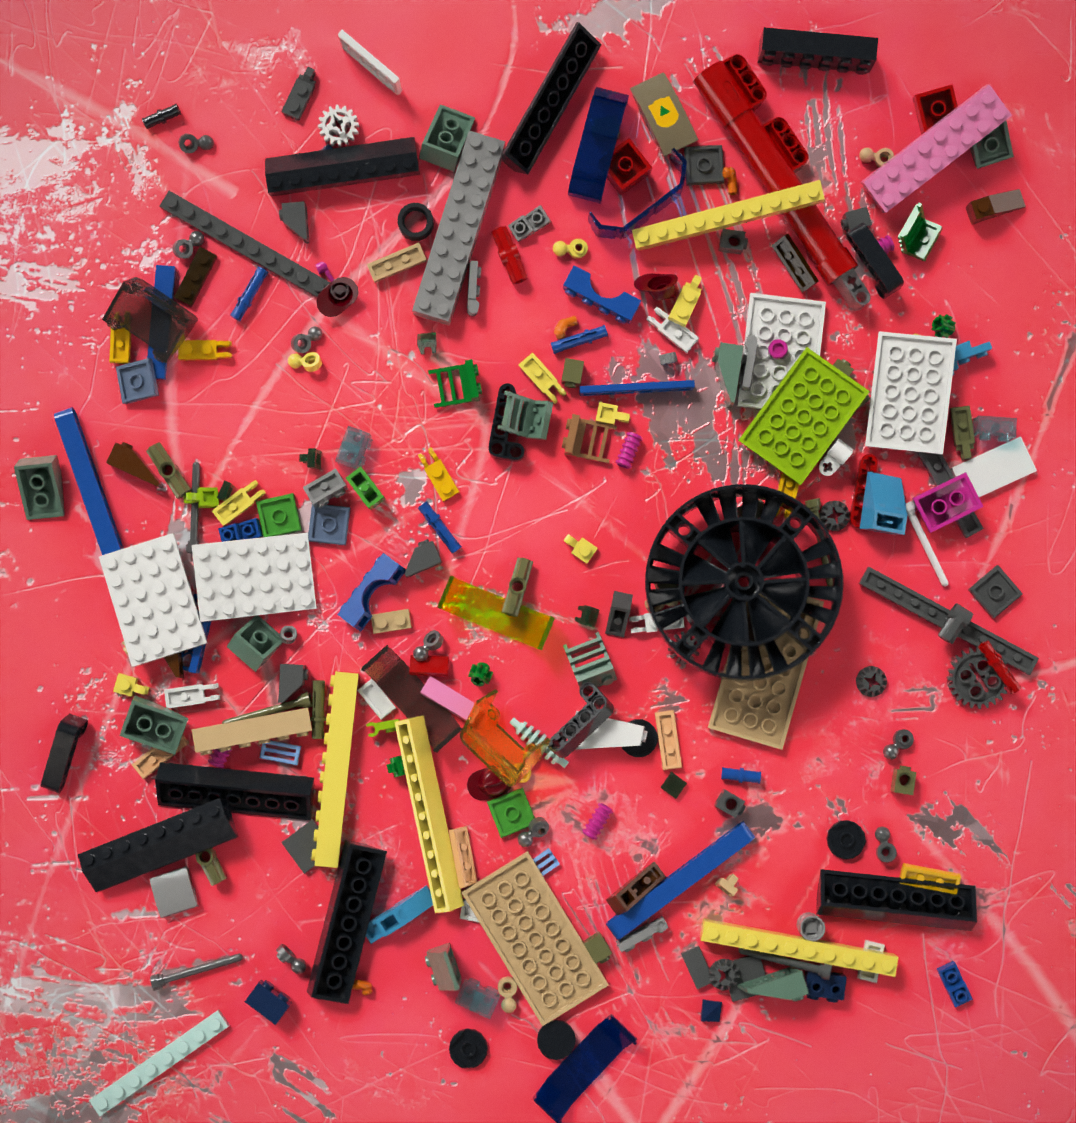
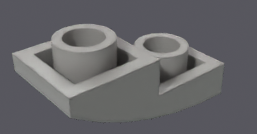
M539 205L525 216L522 215L508 227L519 242L552 221L544 208Z

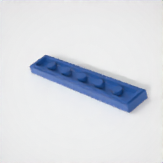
M156 265L147 358H152L156 379L166 380L176 277L175 266Z
M695 381L580 386L579 394L580 396L692 391L695 387Z

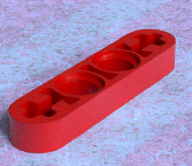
M872 454L864 455L859 461L849 520L850 524L855 528H860V522L856 524V520H853V517H856L859 511H855V508L862 509L863 507L857 503V497L859 495L864 496L865 487L860 484V479L863 476L867 477V473H861L867 467L864 461L870 458V462L873 463V465L869 466L868 472L876 473L878 460Z

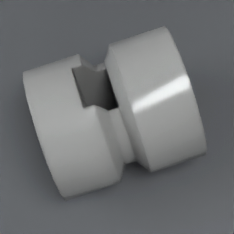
M805 912L798 917L796 927L805 939L817 941L822 938L825 933V924L820 917L812 912Z

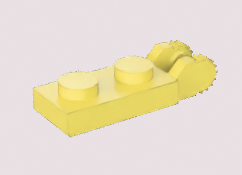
M533 352L518 365L543 394L545 393L554 404L558 402L557 398L549 391L553 385L560 395L565 396L567 394L558 383V380Z
M256 480L238 490L212 510L223 526L229 524L255 504V501L265 495L266 492L263 489L251 498L247 494V492L257 487L258 482Z

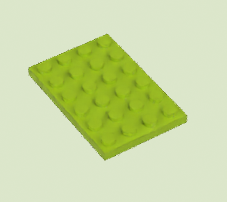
M806 347L738 441L801 486L870 391Z

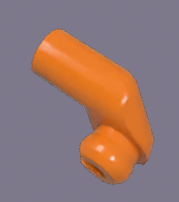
M725 167L722 175L724 178H728V195L738 194L736 171L733 167Z
M576 316L559 320L554 329L557 339H564L567 328L578 325Z
M354 980L352 990L362 989L363 995H369L372 993V984L368 981Z

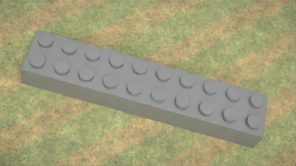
M469 130L412 309L414 315L450 326L502 162V153L506 147L505 141Z

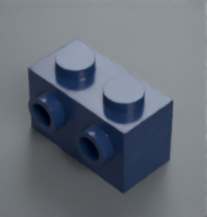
M805 970L804 980L809 993L807 994L808 999L819 1000V997L827 998L826 1001L835 1003L838 1000H844L847 977L843 973L831 972L829 980L821 979L818 973Z
M261 979L244 1002L276 1025L292 1002L287 994L276 991L274 989L275 986L271 982Z

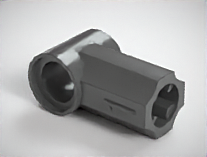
M958 603L951 608L947 621L938 633L941 639L950 644L954 643L961 630L968 625L973 617L971 611Z

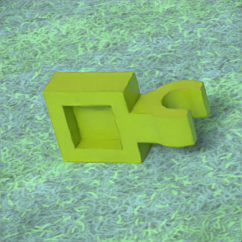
M199 487L197 493L187 492L186 496H183L184 504L198 502V508H216L219 506L218 488Z
M400 719L367 723V727L373 726L375 728V732L368 734V736L374 737L380 730L384 729L386 733L396 731L394 722L400 721Z

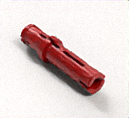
M989 640L982 642L978 648L986 657L987 664L992 666L1011 694L1018 692L1022 687L1004 664L1000 653L994 650Z

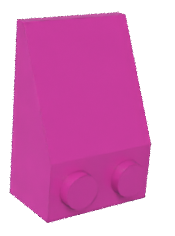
M966 472L912 498L929 533L984 507Z

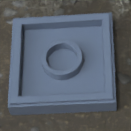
M152 358L116 367L122 404L159 396Z
M312 505L308 532L309 542L346 546L351 508L333 505L314 508Z

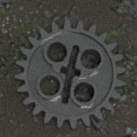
M978 646L976 651L969 647V653L967 654L962 650L963 656L955 655L958 661H951L950 663L954 667L947 669L952 674L946 676L947 680L952 681L947 684L948 687L954 688L951 694H957L955 698L957 701L963 698L962 704L964 706L969 702L970 708H973L975 704L978 709H981L982 704L989 708V702L996 705L995 699L1002 700L1000 694H1007V691L1004 689L1006 685L992 666L987 664L983 669L977 667L979 661H987ZM970 663L974 665L976 671L981 675V679L988 688V692L984 691L982 685L977 680L976 675L969 666ZM969 670L970 675L968 678L963 679L960 677L962 671ZM995 676L997 678L996 683L988 685V679ZM973 687H980L978 694L972 695L970 693Z

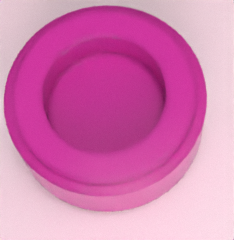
M781 339L773 340L768 346V353L774 359L783 358L788 351L787 344Z

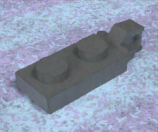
M307 67L304 75L300 74L296 79L283 106L282 114L300 121L315 89L314 85L316 82L313 80L316 74L315 69Z

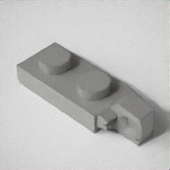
M661 916L651 923L648 922L617 940L616 944L621 952H628L635 948V944L640 941L646 942L652 938V934L657 932L663 933L669 927Z

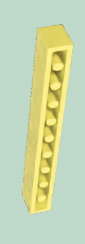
M818 180L633 229L632 233L636 249L641 251L824 203L825 198L821 181Z
M335 671V675H331L330 686L334 688L333 694H329L328 706H331V714L327 713L326 725H329V733H325L324 736L327 752H323L322 764H325V771H321L320 783H323V790L318 792V802H321V809L316 811L315 822H319L318 830H314L313 841H317L316 849H312L311 861H315L314 866L338 868L358 673Z
M423 715L394 723L435 913L450 912L464 906L461 888H459L452 846Z
M705 918L702 920L701 941L895 977L898 956L894 953L823 940L809 941L802 936Z

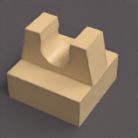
M729 874L726 879L719 878L714 885L729 897L734 896L738 891L734 885L739 878L734 874Z

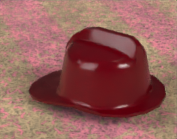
M644 274L634 281V286L640 291L649 292L655 300L673 299L676 296L675 284L678 281V277L674 274Z
M339 277L333 280L318 294L316 303L319 312L327 317L338 316L355 302L359 294L358 286L352 279L347 277Z
M499 765L478 770L468 778L467 790L474 799L480 801L502 796L511 789L513 783L511 773L508 769Z

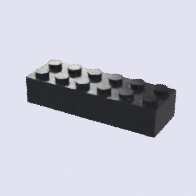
M764 27L759 40L757 63H762L764 66L777 64L784 68L799 66L801 69L818 68L820 71H829L831 69L837 70L840 73L853 71L856 74L864 75L870 73L877 60L878 38Z

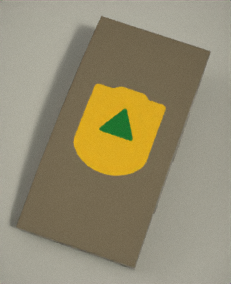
M664 72L630 88L645 124L647 123L663 157L698 141L691 122Z

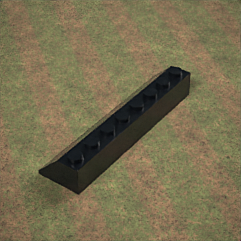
M576 22L502 153V161L514 172L527 175L530 173L602 45L579 22Z
M415 137L265 158L267 190L271 197L420 175Z
M160 762L155 778L157 802L160 806L193 809L221 798L228 801L231 813L311 820L314 777Z
M219 798L79 853L78 858L83 874L95 892L98 893L236 839L239 836L228 801Z
M345 840L306 991L311 998L349 1004L387 854L386 850L364 843Z
M821 869L816 896V915L972 931L977 923L976 887L973 885H955L954 883H936L935 881H918L917 879H901L898 877ZM900 883L934 886L950 890L955 888L958 891L957 894H950Z

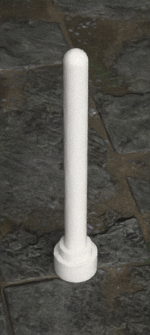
M913 500L905 503L907 516L941 585L946 587L949 582L915 514L916 505Z

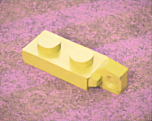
M695 275L691 283H685L668 320L683 327L686 326L701 294L702 289L698 288L701 277Z

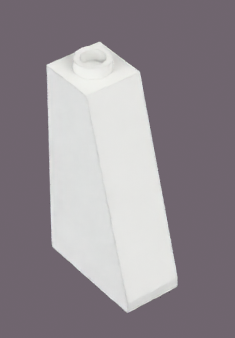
M608 718L576 749L640 746L642 742H646L648 731H645V726Z

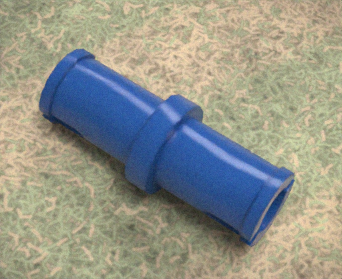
M722 767L721 779L735 780L738 783L752 782L760 784L761 771Z

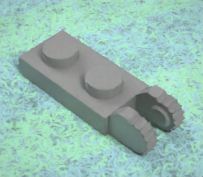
M472 260L469 264L467 313L470 316H475L479 310V302L476 300V297L480 296V286L477 285V278L481 277V267H478V261Z
M753 334L748 335L745 342V349L748 352L743 355L742 365L745 366V372L740 373L739 384H742V390L745 391L750 390L757 348V338Z

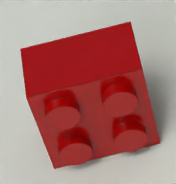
M953 84L916 94L912 98L921 135L958 107Z
M630 138L602 157L598 163L599 169L621 196L650 175L652 171V166Z

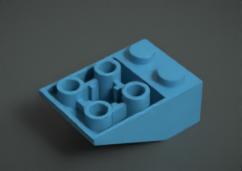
M867 472L860 529L891 535H905L907 510L902 479Z

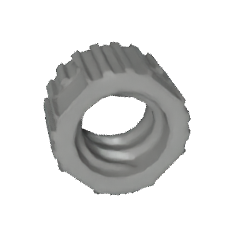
M676 352L659 355L661 365L677 362Z
M293 626L283 627L279 635L281 642L285 644L294 643L297 638L296 628ZM291 632L293 636L287 638L284 636V633Z

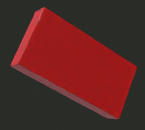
M413 655L410 656L409 675L448 677L449 656L428 655L424 661H417Z

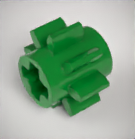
M939 314V317L933 320L931 330L935 331V336L948 338L954 333L956 322L952 321V316Z
M479 662L477 665L472 664L468 677H472L471 682L474 685L483 686L485 683L489 684L493 672L490 671L488 664Z
M402 756L390 758L391 764L386 765L388 773H393L394 777L405 775Z

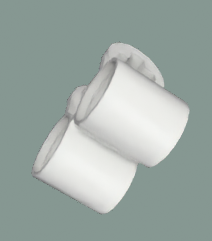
M837 438L819 464L820 472L825 476L834 474L840 465H843L850 457L853 449ZM823 463H832V470L829 468L827 470L824 469L825 465Z

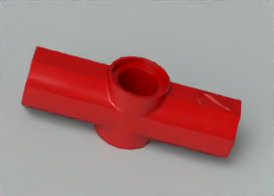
M506 226L495 228V230L491 231V234L498 248V255L502 265L506 267L512 284L524 282L528 277L521 263L516 244H513L508 228Z

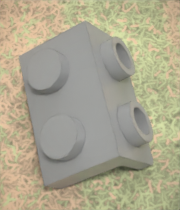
M336 468L303 487L314 508L318 506L321 508L329 503L328 500L333 497L339 498L343 496L348 489Z

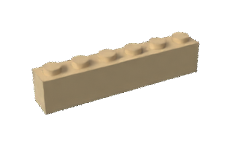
M308 708L192 729L195 753L200 752V756L212 754V749L219 748L220 752L232 750L231 746L234 745L244 748L251 746L250 742L258 741V744L270 743V738L277 737L278 741L289 739L291 734H297V737L309 735L308 731H312L309 710Z

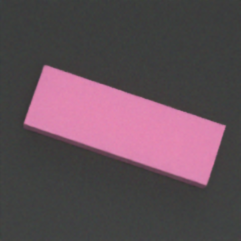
M431 676L420 692L423 696L470 723L479 708V705Z

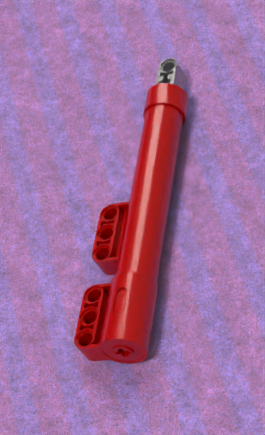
M735 54L703 70L694 79L693 83L722 127L729 132L768 193L802 185L795 173L800 171L807 163L809 155L784 118L776 117L762 124L754 112L766 99L767 91L746 59L740 54ZM817 205L782 213L817 265L816 269L827 286L834 284L852 310H861L871 298L869 291L855 272L859 265L847 247L844 248Z

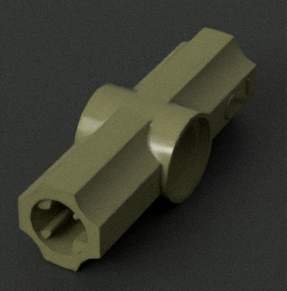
M161 442L152 445L146 450L157 467L159 474L164 478L177 499L191 491L178 466L174 464ZM168 466L173 468V472L170 475L165 474V469Z
M517 557L502 613L518 617L533 561ZM515 583H520L523 589L515 591L512 586Z
M210 848L205 850L210 854L208 862L202 858L204 851L195 855L196 861L201 865L211 886H214L227 879V876L217 858L216 851Z

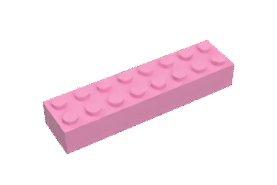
M985 85L860 183L882 213H886L1012 115L991 85Z

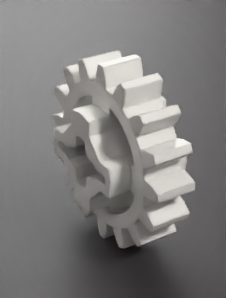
M336 104V109L329 106V112L323 111L324 117H319V121L322 123L318 124V128L321 130L319 133L321 137L325 136L324 141L326 143L330 140L331 146L338 143V146L341 147L343 142L349 145V139L355 140L353 134H359L358 130L355 129L360 127L359 122H356L358 120L357 115H353L352 109L347 112L345 105L342 109L339 108L338 104ZM336 120L341 125L342 131L336 126Z

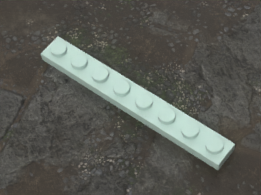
M218 1009L92 1097L89 1102L100 1117L229 1027L230 1024L220 1009Z

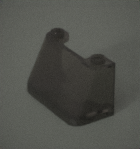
M134 277L121 284L102 320L113 330L125 328L154 348L153 354L157 361L167 363L194 328L198 318L148 282Z

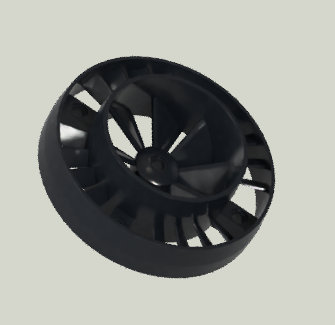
M734 484L721 486L703 492L688 500L667 519L659 530L650 549L646 565V601L650 616L660 636L669 648L686 663L701 672L726 680H762L780 675L796 667L811 656L826 639L835 624L842 602V564L838 549L825 525L808 507L797 499L776 489L760 485ZM736 497H742V517L737 516ZM759 499L765 500L760 519L755 518ZM720 500L725 520L720 521L714 501ZM780 507H783L792 513L778 527L773 524V521ZM696 508L699 509L708 525L702 532L684 518L685 515ZM797 520L800 527L792 528L790 521ZM807 525L816 535L819 542L801 551L794 539ZM681 527H686L689 530V534L681 535L678 530ZM668 532L688 548L684 555L661 544ZM739 532L742 562H738L731 533ZM770 541L774 543V547L763 558V560L758 564V566H756V562L758 561V559L760 558V556L762 555ZM702 546L728 568V571L726 572L695 555V552ZM827 556L828 564L808 568L806 562ZM655 560L680 567V570L653 566V562ZM796 575L795 578L764 580V578ZM746 578L749 585L746 587L740 586L738 579ZM832 578V586H810V579ZM651 583L677 584L678 587L651 589ZM724 585L721 588L685 596V586ZM759 593L790 615V619L761 597ZM813 597L832 601L831 607L827 609L806 603L807 598ZM732 598V601L710 633L706 627L707 624L724 604ZM675 601L680 602V605L655 613V606ZM746 602H748L754 641L749 640ZM801 613L825 623L821 633H818L800 617ZM686 617L692 627L674 645L663 631V628ZM799 630H807L809 637L802 639L799 636ZM785 633L806 650L804 654L790 664H787L775 643ZM689 636H694L697 639V644L690 646L687 644L686 639ZM705 640H708L713 645L702 666L690 659V657ZM765 646L773 671L765 672L759 647ZM725 648L730 649L726 674L718 673ZM742 650H748L750 675L742 676Z

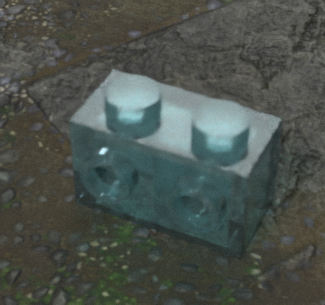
M980 415L973 418L974 438H979L980 441L998 439V442H1010L1011 439L1016 437L1017 418Z
M348 425L335 462L354 470L360 466L363 468L366 461L364 454L366 449L369 450L373 442L371 434Z
M465 978L454 1003L490 1019L499 1001L500 994L497 993V989L491 986H487V988L481 986L480 982L474 978H469V980Z

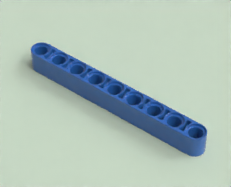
M71 407L54 413L56 425L102 555L124 549L75 409Z
M744 821L740 822L663 879L627 912L612 917L606 923V926L617 940L621 939L755 838V835Z

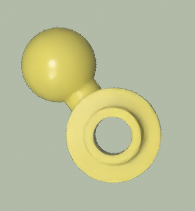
M574 239L569 245L563 241H557L553 245V252L557 256H563L569 252L571 257L580 259L588 251L587 243L582 239ZM580 245L582 250L577 251L575 246Z
M315 352L307 353L303 358L301 355L294 353L289 356L288 364L295 369L303 365L306 371L314 372L321 367L322 360L319 354Z

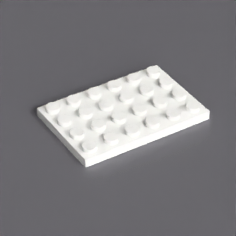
M750 293L743 355L748 353L745 349L748 335H755L757 338V348L750 390H742V384H739L737 407L761 409L806 347L820 356L826 302ZM781 339L787 344L788 351L781 359H774L768 353V346L773 340ZM741 364V373H744L745 366Z
M878 332L865 441L866 447L943 455L957 339Z
M174 533L99 556L132 667L208 644Z
M308 533L192 545L200 622L317 609Z

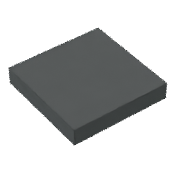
M722 145L684 147L686 186L724 184V177L722 175L724 169Z
M999 565L993 567L967 589L992 619L1023 594Z
M314 819L281 842L303 873H306L315 864V861H311L312 849H316L317 841H313L314 830H318L319 826Z
M745 956L731 960L739 968L740 979L737 984L765 976L763 964L759 958ZM729 970L725 971L726 979L731 980L728 975ZM737 985L729 990L732 1002L756 996V994H750L739 989Z

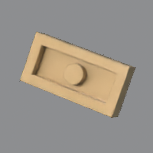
M409 609L373 614L371 618L373 634L412 628Z

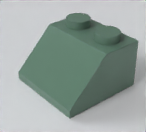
M254 616L234 634L227 648L256 672L269 660L283 642H281L280 634L260 616Z

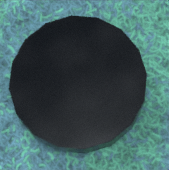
M643 719L629 721L628 723L645 726V731H648L646 742H642L640 746H625L622 749L633 757L649 755L655 749L658 742V734L655 727Z
M841 820L834 823L826 836L827 846L830 851L843 859H851L858 856L866 842L865 833L862 828L849 820Z
M552 1020L546 1025L541 1026L538 1031V1048L549 1059H564L571 1054L575 1047L576 1038L574 1030L563 1020Z
M466 1028L459 1030L453 1035L449 1045V1053L456 1065L461 1068H474L480 1065L487 1056L488 1045L481 1032L476 1029Z

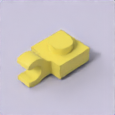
M599 402L595 421L614 425L615 420L629 423L630 414L617 412V405Z
M568 534L563 540L574 548L571 554L586 564L598 549L583 537L580 541H577Z
M118 673L113 692L130 697L134 696V692L148 695L150 687L137 684L139 678Z

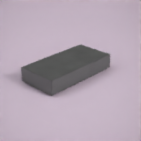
M699 945L681 952L697 990L711 984L709 968Z

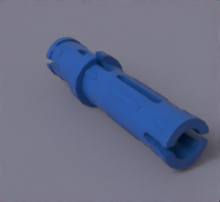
M259 266L257 267L241 297L237 299L238 302L230 314L232 318L241 322L248 307H251V302L269 273L268 271Z
M605 325L591 330L585 329L582 333L550 342L553 353L556 354L585 343L591 344L594 340L608 337Z
M428 501L418 507V510L428 521L427 524L432 526L452 554L462 547L440 519L441 516L436 514Z

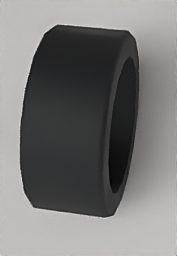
M410 203L400 210L398 214V227L405 238L412 241H421L431 234L434 227V219L431 211L425 205ZM413 211L423 213L427 219L426 227L418 233L409 231L405 226L406 216Z

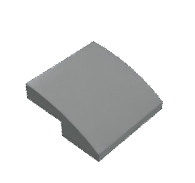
M188 867L149 878L161 918L198 907L195 888L192 886Z

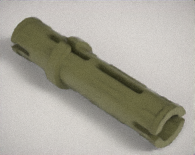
M313 680L312 717H310V721H312V739H324V721H326V717H324L325 680Z

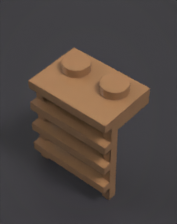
M572 414V419L568 418L566 430H569L568 437L563 438L561 447L565 449L564 455L609 463L610 459L602 458L608 429L616 430L617 426L582 419L580 415ZM586 424L594 425L588 454H582L580 451ZM597 426L605 428L599 457L591 456Z

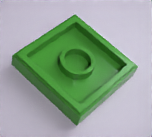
M294 493L256 501L263 537L280 536L302 531Z
M523 787L487 801L501 838L528 828L529 823L535 818Z

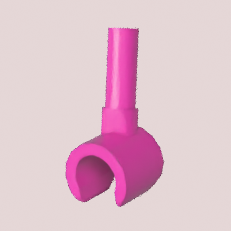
M325 262L316 264L319 274L325 272L330 282L335 280Z

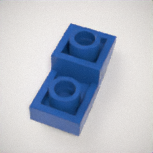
M259 518L218 528L222 542L263 537Z
M954 960L936 968L955 1008L973 1000Z

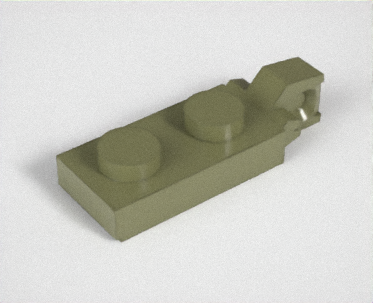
M970 406L953 407L949 409L954 446L956 451L960 450L961 460H968L972 458L970 449L974 448L975 443Z

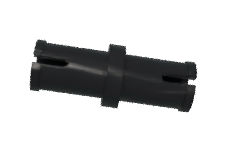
M177 103L163 110L158 109L156 113L143 117L142 121L145 128L149 129L157 124L167 123V120L181 115V111Z

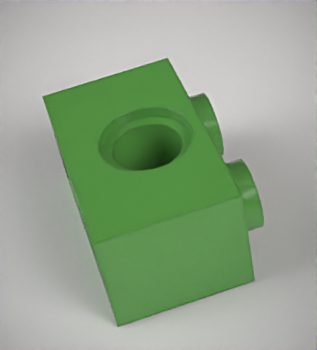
M361 466L346 477L347 481L370 510L386 499Z

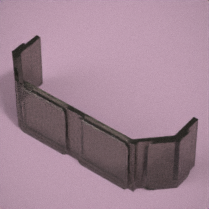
M386 645L361 670L378 684L407 718L424 715L429 743L433 747V751L437 753L463 728L448 710L420 694L425 684L417 675H409L410 667L389 645Z

